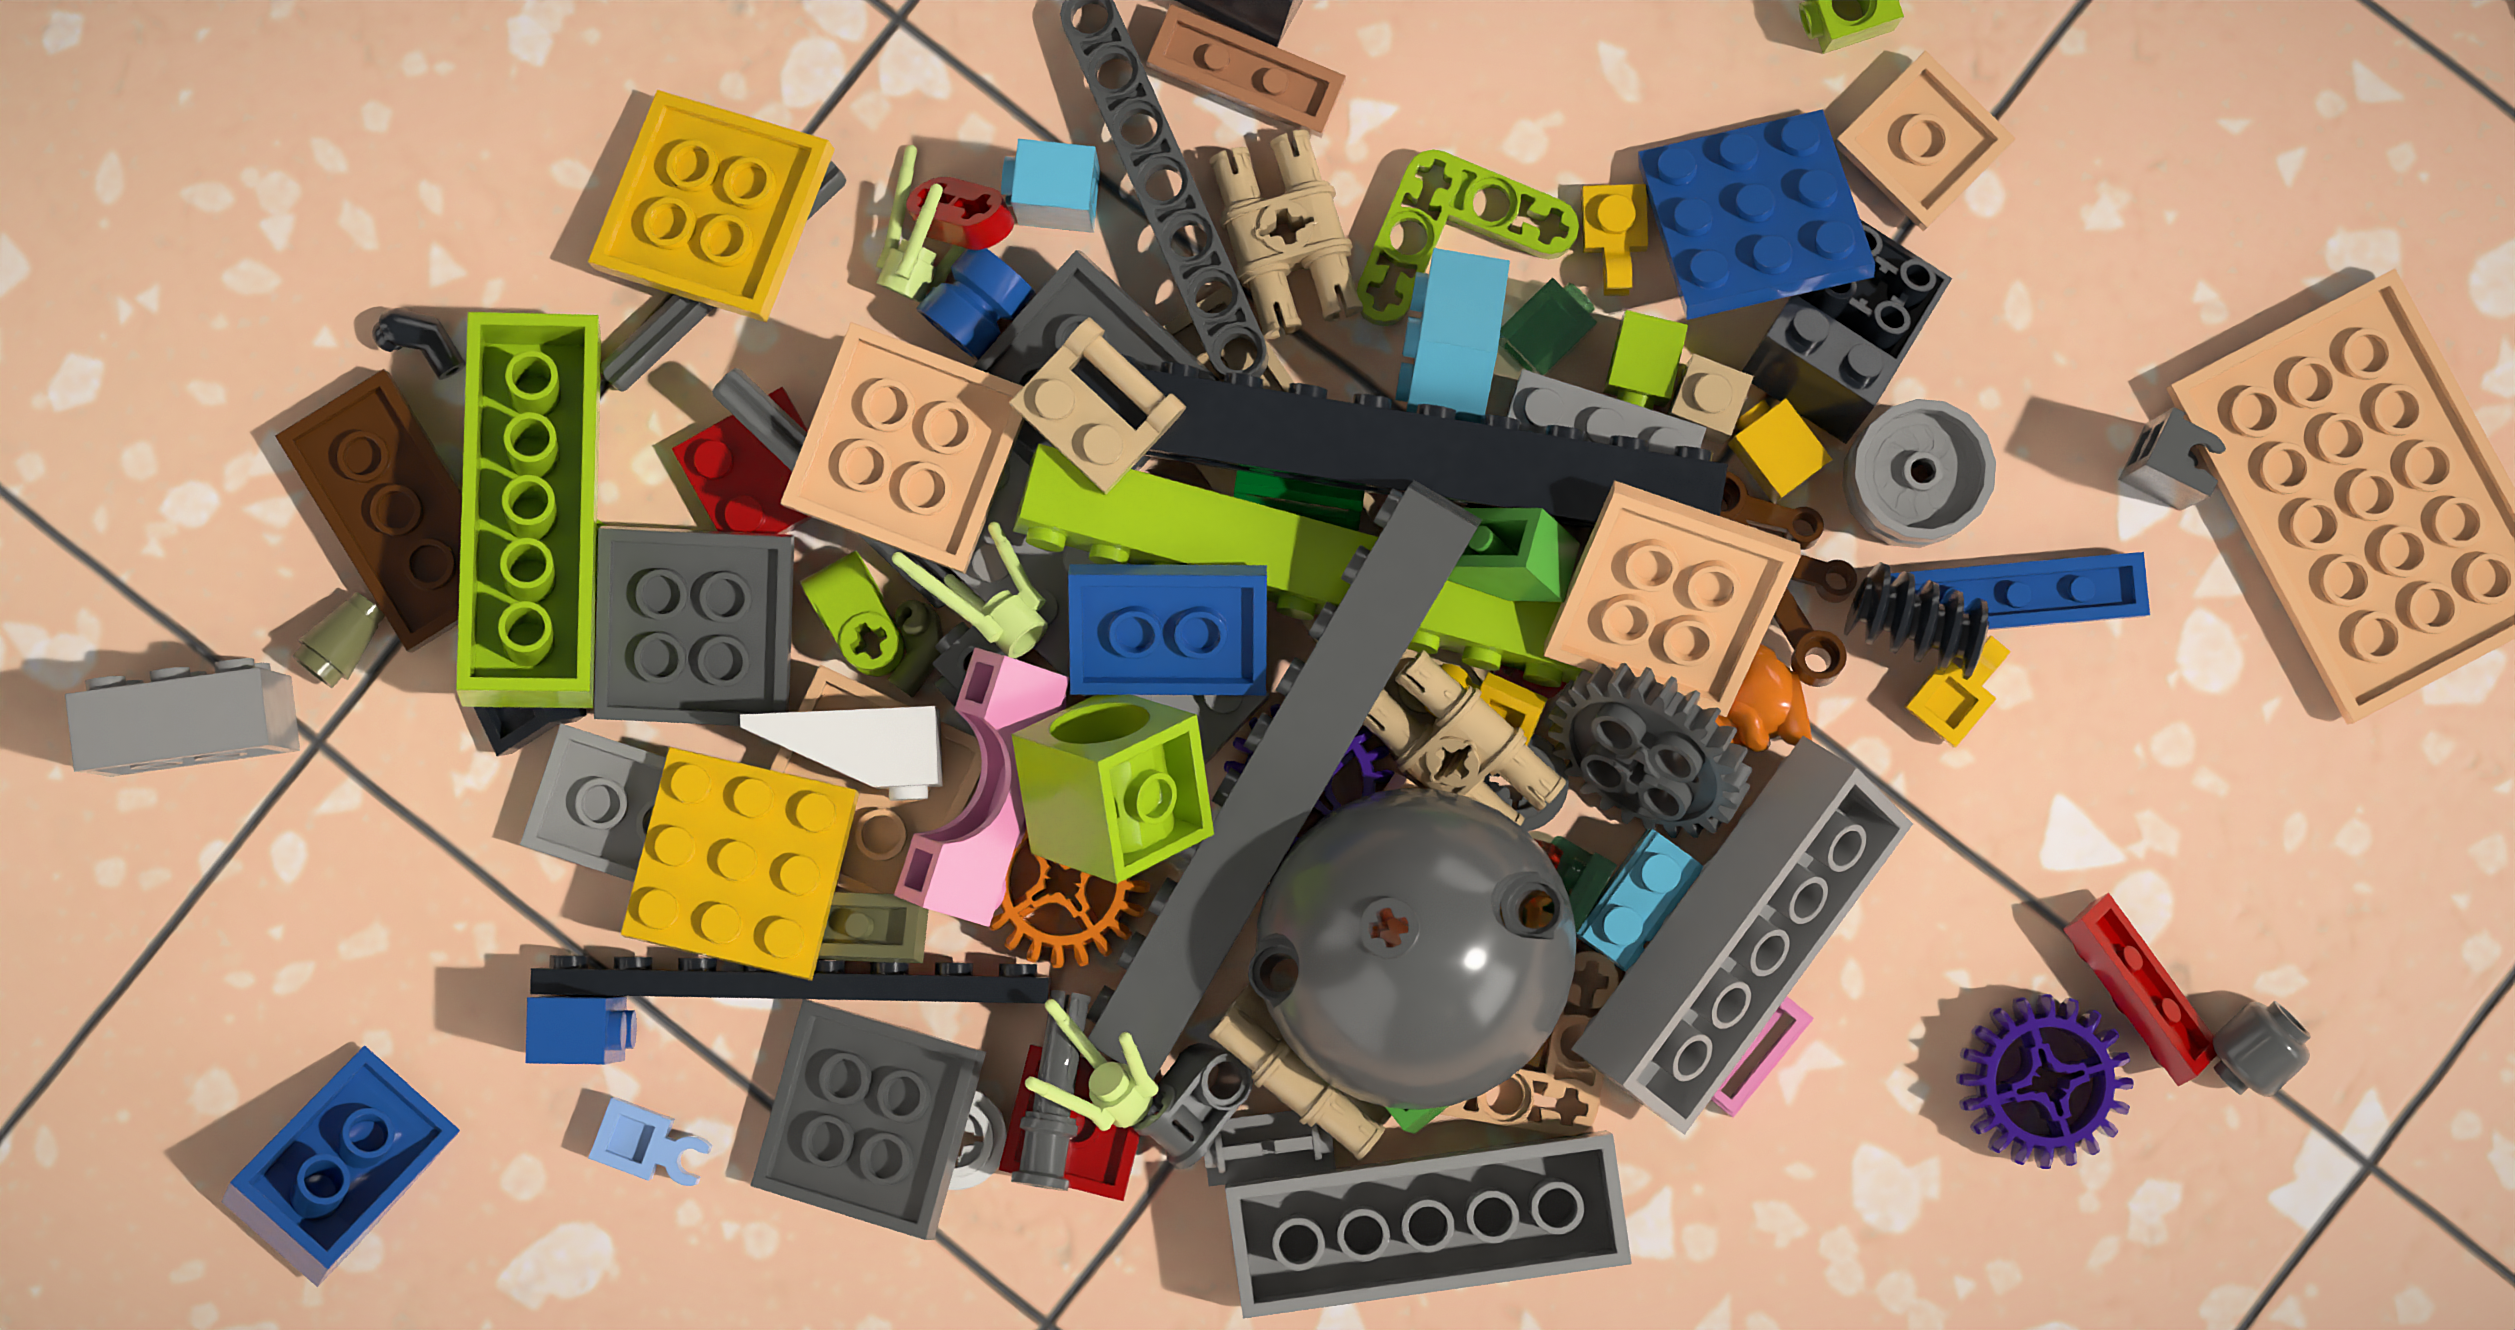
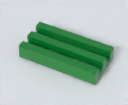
M1237 471L1233 497L1358 531L1365 492Z

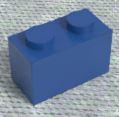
M527 997L526 1064L605 1065L625 1061V1050L634 1049L637 1018L635 1010H627V997Z

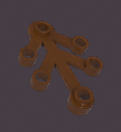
M1727 471L1723 493L1727 509L1720 512V517L1747 526L1752 524L1781 531L1783 538L1800 543L1801 550L1809 549L1817 543L1824 530V521L1816 510L1810 507L1792 509L1750 497L1741 479ZM1797 520L1806 521L1811 525L1813 534L1810 536L1798 534L1793 528V522ZM1801 555L1790 580L1814 586L1822 599L1831 603H1839L1846 600L1857 584V573L1852 565L1843 560L1837 559L1825 562ZM1829 573L1841 575L1846 581V588L1841 590L1832 588L1826 581V575ZM1786 587L1773 617L1794 649L1791 655L1792 670L1799 675L1800 681L1806 685L1813 687L1827 686L1835 681L1846 664L1847 653L1845 646L1831 632L1814 631L1788 587ZM1811 654L1820 656L1825 661L1826 670L1822 672L1811 670L1806 664L1805 657Z

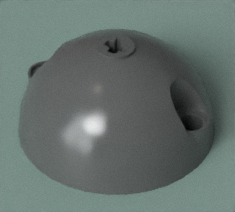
M1401 788L1375 792L1350 801L1319 819L1297 839L1284 856L1265 891L1257 921L1255 954L1250 961L1248 977L1255 992L1264 998L1267 1009L1288 1046L1306 1067L1332 1087L1359 1100L1388 1108L1422 1110L1451 1106L1483 1095L1510 1079L1535 1056L1551 1035L1567 1003L1574 976L1576 955L1575 922L1563 881L1548 855L1524 828L1501 811L1474 798L1438 789ZM1536 897L1552 899L1554 903L1552 920L1546 926L1539 929L1525 927L1522 915L1525 905ZM1500 906L1503 914L1504 923L1500 915ZM1394 917L1405 926H1408V933L1399 934L1401 944L1395 947L1383 938H1380L1381 931L1390 930L1387 921ZM1283 960H1295L1298 966L1296 983L1284 992H1275L1270 983V975L1273 968Z

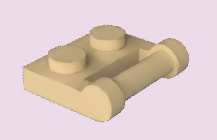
M1089 317L1074 330L1064 345L1013 397L1009 404L1106 495L1184 412L1186 406L1172 393L1166 397L1102 337L1105 330ZM1083 357H1086L1148 415L1147 419L1136 431L1071 371Z

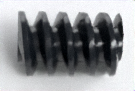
M1879 562L1864 578L1856 592L1847 615L1844 635L1848 636L1859 621L1865 623V643L1872 645L1885 630L1890 632V652L1896 654L1908 639L1914 641V661L1920 663L1932 648L1937 649L1938 670L1945 672L1953 660L1958 657L1962 659V678L1968 680L1978 664L1986 642L1989 628L1988 603L1977 597L1964 610L1963 592L1956 589H1951L1939 602V584L1931 580L1923 583L1915 593L1914 574L1907 571L1899 574L1891 584L1890 566Z

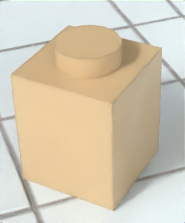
M1693 354L1685 365L1666 415L1707 427L1704 439L1723 445L1732 435L1754 376Z

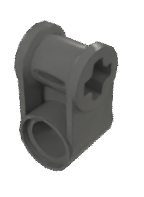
M1206 1043L1190 1045L1179 1054L1174 1064L1158 1082V1092L1153 1096V1104L1143 1120L1131 1127L1140 1136L1150 1135L1167 1151V1160L1176 1169L1188 1168L1198 1162L1208 1152L1216 1135L1238 1107L1247 1100L1253 1086L1252 1070L1230 1051ZM1218 1065V1077L1215 1083L1208 1088V1075L1212 1068Z

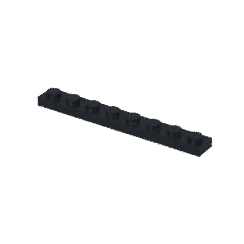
M550 955L549 968H531L530 994L1039 1004H1045L1048 999H1051L1049 995L1052 984V977H1037V964L999 963V976L973 975V963L935 962L934 975L909 974V963L870 962V974L845 973V961L817 960L813 980L810 981L742 965V971H716V958H678V970H652L653 957H614L613 969H588L589 956Z

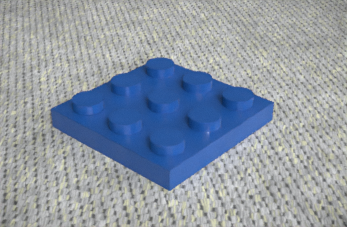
M1823 109L1638 151L1639 169L1643 182L1646 184L1647 195L1686 320L1874 277L1875 261Z

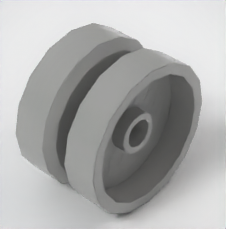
M1915 399L1890 407L1856 436L1844 459L1842 489L1850 513L1868 534L1891 546L1922 548L1945 541L1952 535L1960 532L1982 514L1994 490L1996 459L1988 435L1970 414L1945 401ZM1922 465L1927 471L1928 477L1922 483L1915 481L1911 475V466L1915 469L1917 466Z

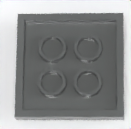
M1075 250L973 366V368L1025 386L1064 345L1074 330L1087 318L1091 317L1105 330L1102 337L1120 354L1135 358V368L1160 372L1162 362L1180 363L1199 368L1198 378L1220 381L1088 256L1079 250ZM1080 362L1071 370L1077 376ZM1024 419L1013 451L1030 466L1032 456L1038 444L1054 446ZM1142 456L1131 469L1139 471L1151 457Z
M601 526L598 528L594 719L740 726V715L788 713L794 535Z
M803 999L750 1186L916 1238L934 1240L986 1051Z

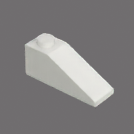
M936 706L740 715V728L872 787L889 789L890 801L928 799V787L943 786L940 709Z

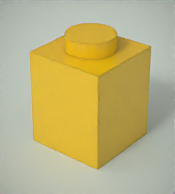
M1784 399L1772 409L1765 400L1755 405L1737 419L1735 425L1740 430V433L1728 443L1772 503L1782 499L1833 460L1787 399Z

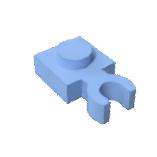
M611 1097L588 1159L647 1181L653 1179L657 1165H661L666 1168L668 1175L676 1183L684 1186H695L699 1184L701 1177L695 1173L687 1172L682 1167L681 1156L687 1149H694L700 1153L708 1154L711 1152L713 1145L700 1136H686L678 1140L671 1138L669 1134L675 1120L674 1118L618 1097Z

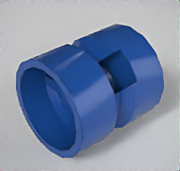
M966 248L951 266L955 279L954 284L941 283L937 287L934 286L916 309L946 338L978 361L1001 334L997 321L999 319L1013 321L1034 298L1036 292L1019 274L987 248L981 250Z

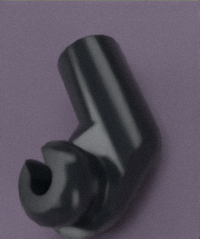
M395 308L381 314L379 322L373 327L372 336L379 348L387 352L400 350L402 347L421 350L439 380L456 374L466 365L443 325L434 316Z

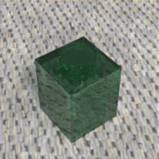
M1552 277L1501 327L1499 345L1524 370L1547 377L1593 332L1598 322L1590 314L1595 310V307L1587 296L1574 284L1568 282L1562 287Z

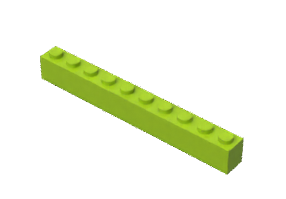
M1038 444L1032 456L1013 528L1014 532L1027 535L1025 541L1031 546L1053 552H1062L1064 545L1090 552L1088 559L1096 564L1267 565V601L1277 603V612L1301 620L1314 619V615L1320 614L1327 601L1339 607L1351 586L1340 579L1347 565L1360 545L1372 550L1379 538L1130 469L1105 495L1061 452L1054 447ZM1449 580L1444 584L1407 649L1416 652L1425 650L1428 654L1437 653L1438 648L1463 654L1461 660L1463 663L1483 670H1499L1500 665L1524 671L1523 679L1546 687H1560L1561 681L1566 683L1570 680L1575 681L1583 670L1544 656V642L1562 602L1508 601Z

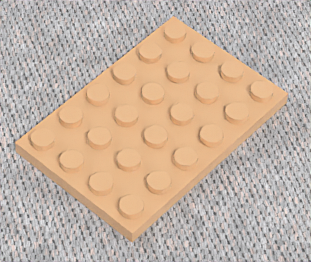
M2395 268L2166 387L2175 407L2185 412L2183 419L2215 434L2224 443L2226 450L2221 454L2209 452L2202 445L2196 446L2213 477L2218 480L2217 485L2347 725L2371 715L2515 639V487Z

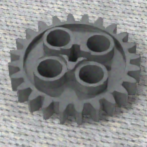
M1621 663L1615 674L1605 664H1599L1593 674L1583 669L1575 681L1570 680L1548 717L1554 722L1548 731V736L1559 741L1552 752L1557 757L1570 760L1563 771L1565 775L1583 778L1585 782L1579 791L1582 794L1597 792L1602 797L1600 809L1603 811L1613 806L1621 809L1623 823L1628 824L1635 816L1642 819L1646 831L1655 829L1657 824H1661L1671 838H1676L1682 827L1693 838H1698L1703 828L1711 833H1715L1722 822L1728 824L1750 789V785L1746 781L1752 772V768L1742 763L1748 753L1747 748L1730 743L1737 733V729L1731 726H1718L1715 722L1721 710L1718 707L1703 710L1698 706L1700 692L1697 690L1689 692L1685 696L1677 692L1678 684L1675 677L1671 676L1664 685L1656 682L1655 675L1649 667L1644 669L1640 677H1635L1626 663Z

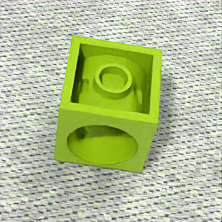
M1131 694L1094 695L1011 734L1030 850L1033 855L1118 884L1214 835L1197 714Z

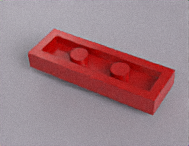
M2108 892L2091 902L2063 930L2073 942L2079 957L2089 964L2111 994L2117 1009L2127 1016L2149 1046L2155 1061L2165 1068L2179 1087L2196 1078L2217 1056L2212 1044L2214 1035Z

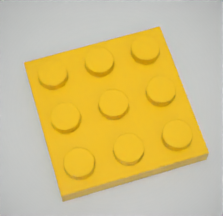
M657 90L588 263L597 271L767 323L835 148L827 139Z
M669 747L620 935L629 939L812 981L859 792L847 787Z

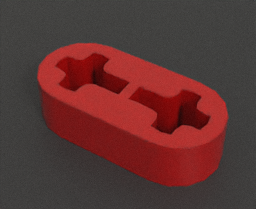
M941 176L920 184L907 198L906 206L916 224L933 184L941 185L943 189L926 237L973 250L990 248L1005 239L1014 227L1015 221L1001 192L980 184Z

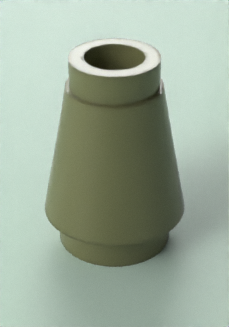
M355 592L348 601H344L298 639L301 646L292 657L312 675L330 688H333L342 677L349 680L378 629V624L385 615L370 600Z

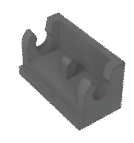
M2173 407L2145 424L2118 480L2172 507L2183 510L2211 497L2218 482L2206 470L2195 468L2198 465V459L2190 448L2194 445H2202L2209 452L2216 454L2223 453L2226 448L2218 436L2183 419L2185 412Z

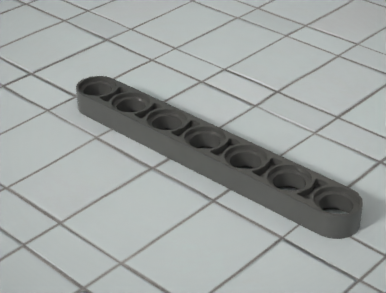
M1065 0L1060 13L1065 34L1213 369L1222 380L1225 378V373H1241L1261 377L1267 368L1269 359L1265 339L1113 0ZM1096 4L1107 11L1108 18L1106 24L1095 33L1087 34L1078 31L1073 26L1075 13L1084 5ZM1121 59L1130 64L1133 71L1126 85L1117 89H1109L1098 82V70L1106 61ZM1144 114L1153 118L1157 123L1156 134L1145 144H1131L1121 134L1123 124L1133 115ZM1160 170H1172L1182 179L1181 189L1178 194L1172 199L1165 201L1152 198L1146 191L1147 181L1150 176ZM1184 226H1197L1207 235L1206 245L1203 250L1191 257H1184L1175 253L1171 248V240L1174 233ZM1209 282H1221L1232 291L1230 304L1219 313L1204 312L1196 304V296L1199 289ZM1243 338L1248 339L1256 346V360L1247 369L1232 370L1221 361L1222 349L1232 339Z

